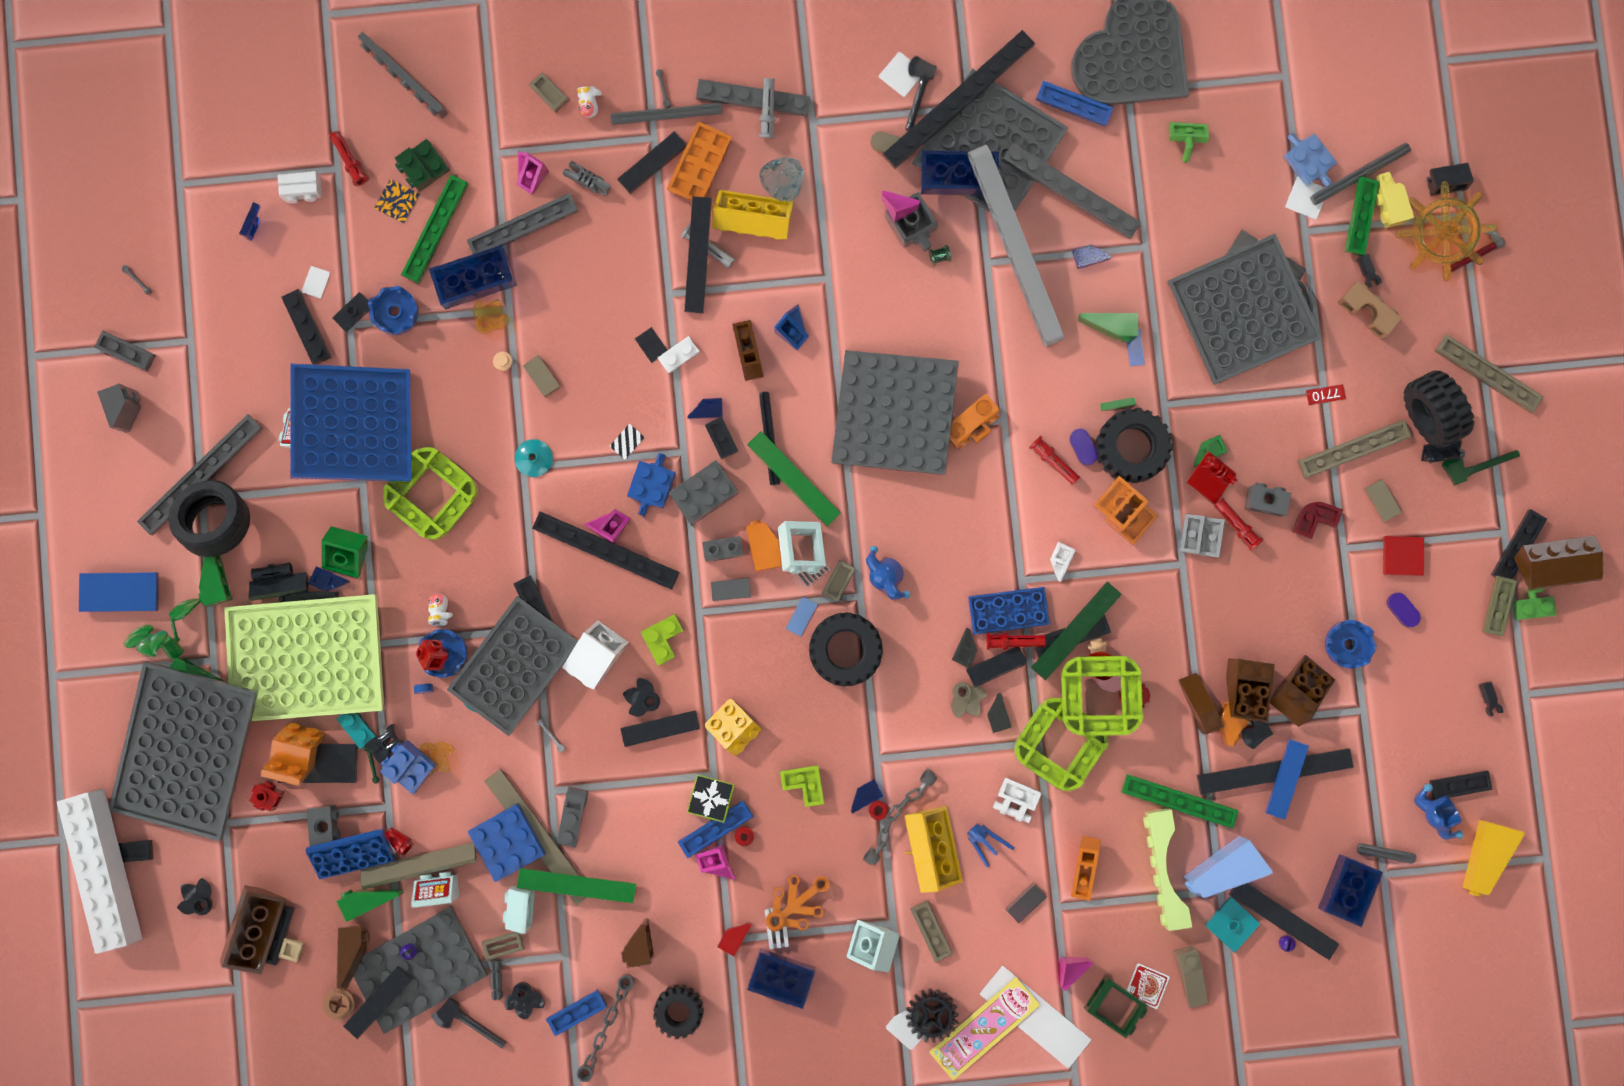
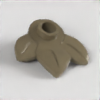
M965 682L957 683L952 691L954 696L951 702L953 714L957 718H960L964 712L973 716H979L981 711L979 700L987 696L985 691L979 686L974 688V686H970ZM960 688L965 690L964 695L959 694Z

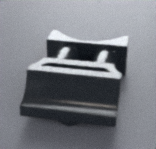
M390 724L385 728L387 731L383 735L373 738L365 744L379 764L388 756L390 757L391 750L396 744L405 742L396 736L394 731L395 724ZM392 737L394 741L386 745L385 742Z

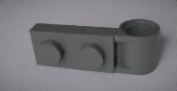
M568 787L557 844L576 848L583 811L588 798V790Z

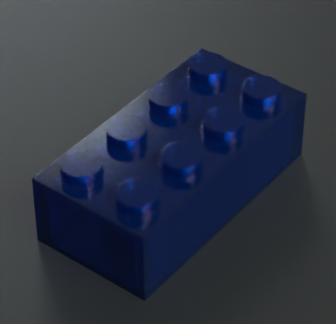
M922 150L920 195H983L968 158V152L970 151ZM991 151L999 171V152Z
M502 245L429 269L440 305L445 310L517 286L507 252Z

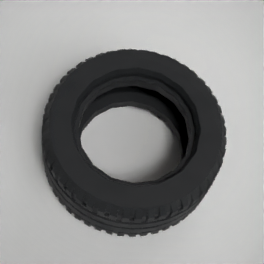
M207 480L187 487L176 497L169 511L168 523L172 535L189 552L197 556L214 557L223 555L240 544L250 526V511L245 501L232 487L224 482ZM212 504L226 505V517L218 528L206 534H196L193 532L194 519L202 509Z

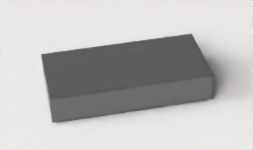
M749 578L711 582L713 601L751 597Z

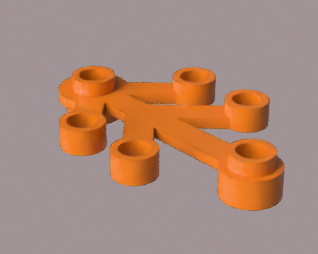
M797 875L789 876L787 907L780 912L781 898L784 896V890L781 887L774 888L772 892L774 896L773 911L766 917V926L771 931H779L783 926L806 930L809 925L806 919L792 920L786 919V917L791 913L813 915L816 918L822 917L824 914L822 907H806L801 905L818 891H826L829 888L828 879L824 876L816 877L813 886L796 899L797 885L800 879ZM792 877L797 878V883L794 885L790 883ZM819 880L824 881L822 888H819L817 885ZM777 889H780L782 891V895L780 897L775 896V891ZM816 908L821 909V914L818 916L814 914ZM777 917L779 919L777 925L772 924V918ZM800 921L806 922V926L804 928L799 927Z

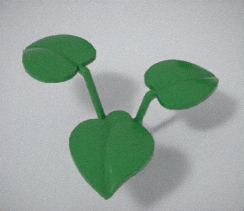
M188 599L182 601L170 611V623L174 638L168 636L167 631L164 630L152 635L151 632L154 627L152 625H143L130 633L123 643L124 647H136L139 653L150 657H155L158 649L161 647L171 660L179 657L184 650L178 643L180 638L177 634L175 621L186 617L201 603L200 600Z

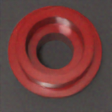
M874 801L869 807V814L874 820H883L888 814V807L882 801ZM876 807L882 808L880 814L875 813Z
M749 827L737 829L735 841L738 845L748 846L753 842L754 833ZM742 833H746L748 835L747 840L741 839Z

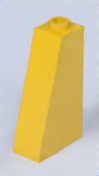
M1479 820L1462 888L1468 889V894L1481 897V894L1490 895L1524 837L1525 832Z

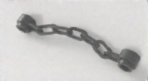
M928 768L923 772L919 780L923 783L920 788H915L906 793L905 799L890 809L887 814L888 821L885 827L879 831L877 848L873 849L871 847L864 855L863 861L869 865L877 864L880 859L879 852L888 844L891 823L898 818L902 808L908 802H913L922 797L926 786H932L935 783L937 776H935L932 770ZM916 791H917V794H920V795H918V796H916V797H914V798H912V799H911V797L909 796L910 794H912V793H914V792H916ZM896 808L898 813L893 818V816H890V814ZM882 832L886 834L885 842H881Z
M624 974L618 980L619 987L615 993L617 1000L614 1007H610L607 1010L603 1020L605 1024L603 1031L597 1033L592 1044L594 1048L593 1053L586 1057L584 1064L577 1071V1078L581 1082H588L593 1076V1068L597 1061L595 1054L597 1050L602 1049L606 1041V1029L614 1023L617 1017L619 1001L625 999L628 991L634 985V978L630 974ZM629 979L630 984L625 985L623 980ZM620 989L625 991L623 997L619 994ZM612 1010V1013L615 1012V1014L612 1018V1021L610 1022V1020H607L610 1011ZM599 1036L603 1038L600 1047L599 1044L595 1046ZM589 1058L590 1061H592L594 1058L592 1065H587ZM584 1069L588 1070V1071H589V1074H588V1075H584V1074L582 1073V1070H584Z

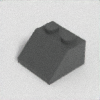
M121 384L98 391L97 393L109 427L125 433L130 432L141 409L139 393Z

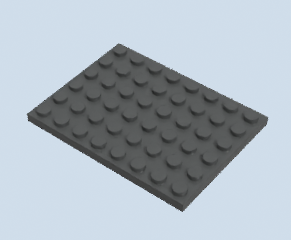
M143 662L109 810L221 841L259 691L157 663Z

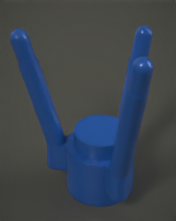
M977 823L967 833L970 836L968 840L973 844L986 867H989V864L977 842L979 844L983 842L995 856L998 853L985 839L987 837L985 833L1011 850H1014L1011 844L990 831L984 824L981 826Z

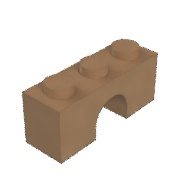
M1356 282L1337 302L1351 315L1361 307L1367 308L1372 314V320L1367 328L1380 339L1386 337L1402 319L1398 316L1399 314L1395 309L1386 306L1383 299L1373 295L1363 283Z

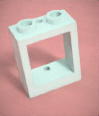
M784 521L778 527L783 571H790L791 574L801 572L817 574L826 566L820 522ZM791 535L811 536L814 561H794Z

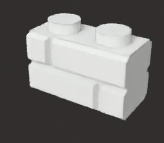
M316 171L278 175L279 196L286 203H297L301 199L313 202L316 201V198H322L321 176Z

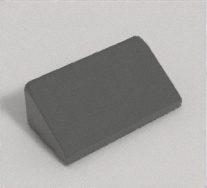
M1033 882L1005 909L1019 924L1047 896Z

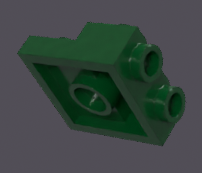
M425 139L412 149L410 147L395 157L397 163L394 165L401 174L403 172L406 173L408 176L405 179L412 189L416 187L419 192L450 171L428 139Z

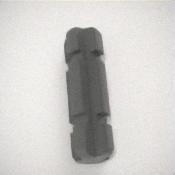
M499 960L490 962V970H492L490 973L491 989H493L491 992L492 1000L503 998V990H501V961Z

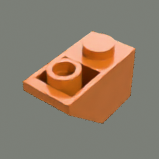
M1225 701L1218 713L1224 726L1220 729L1224 744L1233 747V745L1239 742L1241 738L1240 732L1242 728L1247 726L1249 720L1230 717L1229 701Z

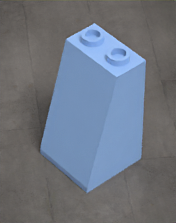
M1238 836L1183 877L1187 881L1184 884L1191 893L1206 898L1268 876L1273 872L1251 841Z

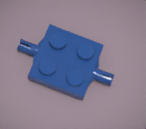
M658 453L655 463H646L640 460L638 462L627 497L641 503L638 515L645 517L648 506H657L663 509L669 495L668 492H670L676 472L665 469L662 466L666 456L664 454Z

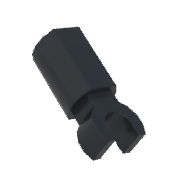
M1366 254L1356 259L1363 277L1366 278L1365 285L1369 289L1373 287L1371 280H1374L1376 285H1380L1382 280L1375 274L1376 269L1370 255Z
M1488 681L1478 684L1484 703L1487 704L1486 714L1494 716L1492 712L1494 707L1498 713H1503V707L1497 702L1498 697L1493 682Z

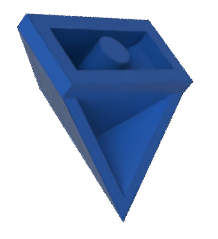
M798 304L787 311L774 326V333L795 350H798L809 337L806 333Z

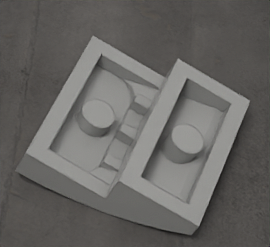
M1185 514L1180 552L1220 558L1225 520Z

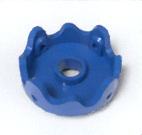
M400 286L384 287L380 289V292L375 297H371L368 302L371 321L379 330L386 334L400 335L406 333L415 325L418 319L419 307L417 301L407 290ZM393 307H399L400 309L397 316H391L390 314Z
M1356 620L1341 621L1333 625L1325 638V650L1329 659L1334 664L1343 668L1353 669L1368 665L1377 648L1373 639V629ZM1347 639L1353 641L1354 645L1351 650L1345 648V641Z
M438 629L420 640L419 647L422 640H440L443 647L449 652L442 670H424L428 675L440 678L450 677L460 672L465 666L468 648L466 642L458 633L452 630Z

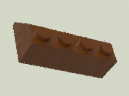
M1595 536L1524 545L1514 557L1529 591L1603 579V550Z
M244 885L221 954L220 963L222 968L262 974L286 898L262 888Z

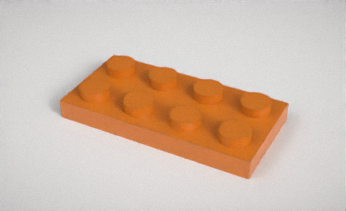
M698 121L669 182L667 191L691 202L692 196L706 197L733 139L732 136Z

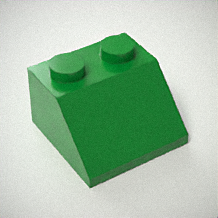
M331 526L321 540L322 569L359 578L368 550V536Z

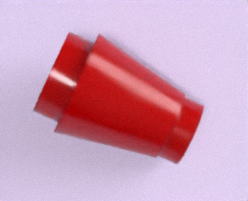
M393 827L386 831L385 835L397 854L405 855L413 847L412 839Z

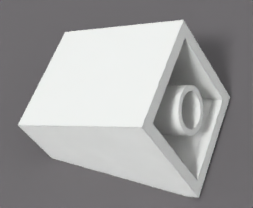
M596 621L583 633L562 668L569 675L582 681L586 687L594 690L604 679L629 642L600 621Z

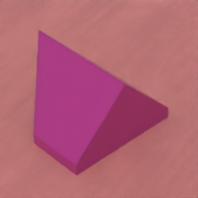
M518 151V181L516 185L533 194L549 171L543 162L531 154Z
M882 191L881 200L894 222L918 210L920 200Z
M614 509L611 513L583 525L616 544L631 518Z
M723 844L695 855L701 873L706 872L736 880Z
M1060 957L1059 985L1066 991L1093 963L1085 957Z

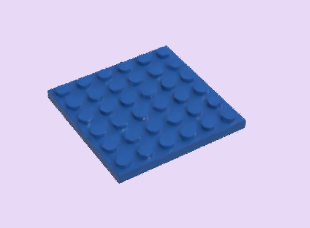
M291 363L290 479L411 482L410 369Z

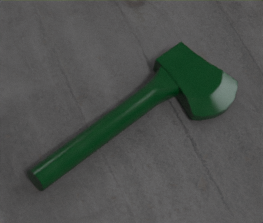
M1518 450L1467 468H1464L1463 458L1460 460L1445 459L1441 466L1455 486L1468 481L1467 478L1474 473L1520 457V453Z

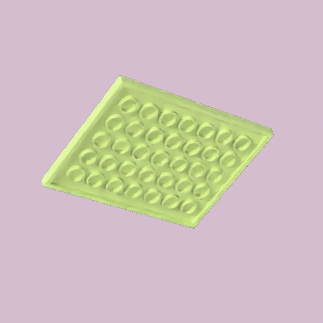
M377 595L224 607L228 683L259 691L251 721L384 710Z

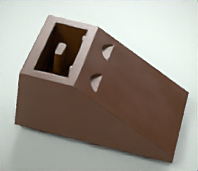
M1304 655L1276 689L1270 699V704L1299 727L1313 718L1335 679L1307 655Z
M1228 658L1226 682L1230 717L1268 722L1274 664Z

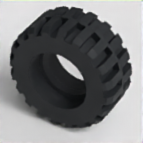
M1435 370L1407 384L1403 393L1406 410H1408L1409 418L1413 421L1414 427L1418 429L1419 434L1428 443L1444 448L1472 432L1475 421H1473L1474 414L1471 411V404L1468 402V398L1463 393L1460 385H1457L1456 381L1449 377V374Z
M1129 408L1116 413L1101 427L1100 433L1096 438L1097 446L1095 449L1099 455V458H1097L1099 464H1103L1104 468L1102 469L1106 473L1112 474L1110 477L1116 479L1120 476L1126 482L1139 483L1156 476L1166 467V463L1171 458L1170 451L1173 450V444H1170L1172 435L1171 433L1168 434L1166 430L1169 427L1166 423L1162 424L1160 416H1153L1152 411H1142V408H1135L1134 410ZM1126 429H1138L1149 439L1151 451L1145 461L1133 464L1123 459L1119 454L1117 438Z
M848 612L837 613L827 617L816 627L809 643V655L814 669L824 680L838 686H855L865 682L876 672L883 655V643L877 628L863 616ZM843 631L855 633L860 637L864 645V654L861 661L850 668H842L835 665L830 660L827 650L830 639L835 634Z

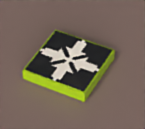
M697 775L687 813L725 823L735 785Z

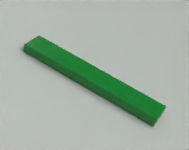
M452 174L450 175L401 276L418 284L420 283L469 185L467 181Z
M762 431L747 444L826 527L841 514Z
M1126 774L1121 793L1232 829L1234 828L1239 811Z
M520 868L517 888L634 903L636 883Z

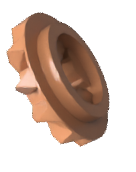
M335 988L326 994L323 1008L326 1015L331 1019L342 1020L350 1016L355 1009V1000L352 993ZM342 997V1003L345 1006H341L337 1010V1004L334 1001H338Z

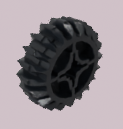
M929 988V994L926 995L925 991L921 990L922 997L915 994L914 997L917 1001H909L913 1007H906V1011L911 1013L906 1015V1019L911 1020L907 1023V1026L913 1027L911 1030L912 1034L918 1032L917 1039H921L924 1035V1042L926 1043L929 1037L932 1043H936V1037H939L940 1042H942V1035L945 1034L949 1038L948 1030L955 1031L951 1024H958V1020L954 1019L959 1016L958 1012L954 1011L957 1006L956 1004H951L953 1002L952 997L946 999V992L940 996L939 989L933 994L932 988ZM937 1001L942 1004L931 1007L925 1002ZM921 1006L925 1013L921 1021L917 1023L916 1014ZM947 1008L948 1017L943 1025L940 1016L943 1014V1010ZM928 1011L935 1014L936 1020L932 1017L929 1018ZM929 1025H935V1026H936L937 1028H939V1029H937V1030H926V1029H924L923 1027H924V1026L927 1027V1026H929Z

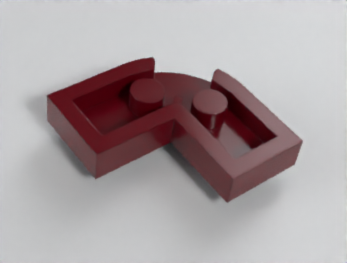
M1324 502L1309 503L1300 510L1292 533L1312 539L1318 522L1337 528L1343 509Z

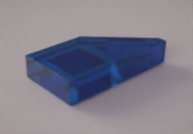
M255 202L252 203L239 232L241 236L250 241L253 240L260 223V218L257 217L260 205Z
M1093 245L1072 250L1077 269L1112 258L1110 254Z
M722 398L702 399L695 409L687 415V418H723Z
M316 566L308 584L328 592L348 584L350 580Z
M874 779L857 788L851 807L852 813L883 797Z

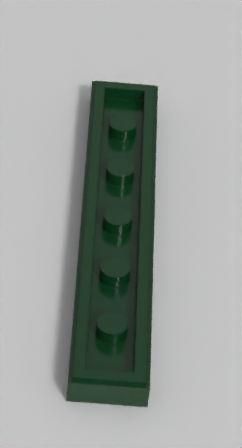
M1107 581L1030 668L1046 681L1122 594Z

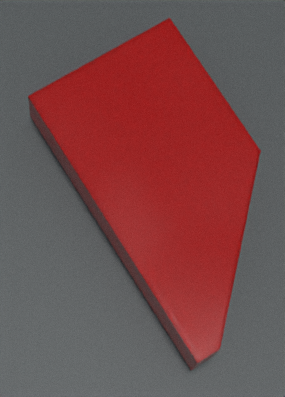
M749 922L726 929L717 947L735 956L752 923Z

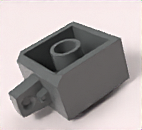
M918 191L909 197L920 200L918 210L896 222L892 220L889 212L886 210L885 218L903 248L914 243L915 245L919 244L925 252L931 249L928 238L930 233L937 229L938 224Z

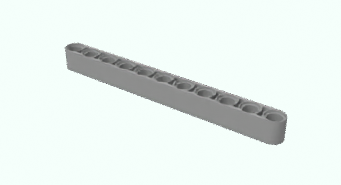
M987 145L968 152L971 166L1045 347L1051 346L1064 340L1062 329L991 151Z

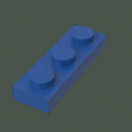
M599 989L547 1017L546 1021L554 1036H557L607 1008V1004Z

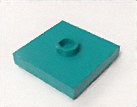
M1229 897L1204 924L1234 953L1260 925L1232 897Z

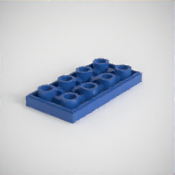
M79 573V612L158 611L159 573Z
M1045 587L968 597L973 635L1050 625Z
M383 829L306 847V854L319 880L395 861V854Z

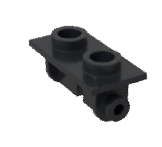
M1462 440L1444 448L1431 444L1423 445L1421 461L1433 463L1444 461L1445 458L1448 460L1462 459V457H1465V451L1461 450Z

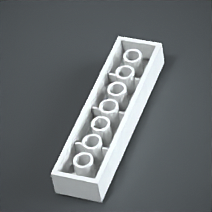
M105 790L91 791L58 801L57 805L95 954L143 940Z

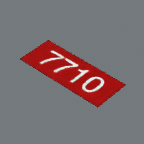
M1343 384L1306 390L1309 405L1346 399Z

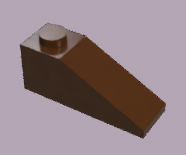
M751 320L732 324L745 381L764 377Z
M1194 673L1179 679L1178 681L1200 733L1209 734L1223 728L1224 726L1218 711L1198 674Z
M362 925L338 928L337 988L341 991H347L367 950V943L370 941L369 931Z

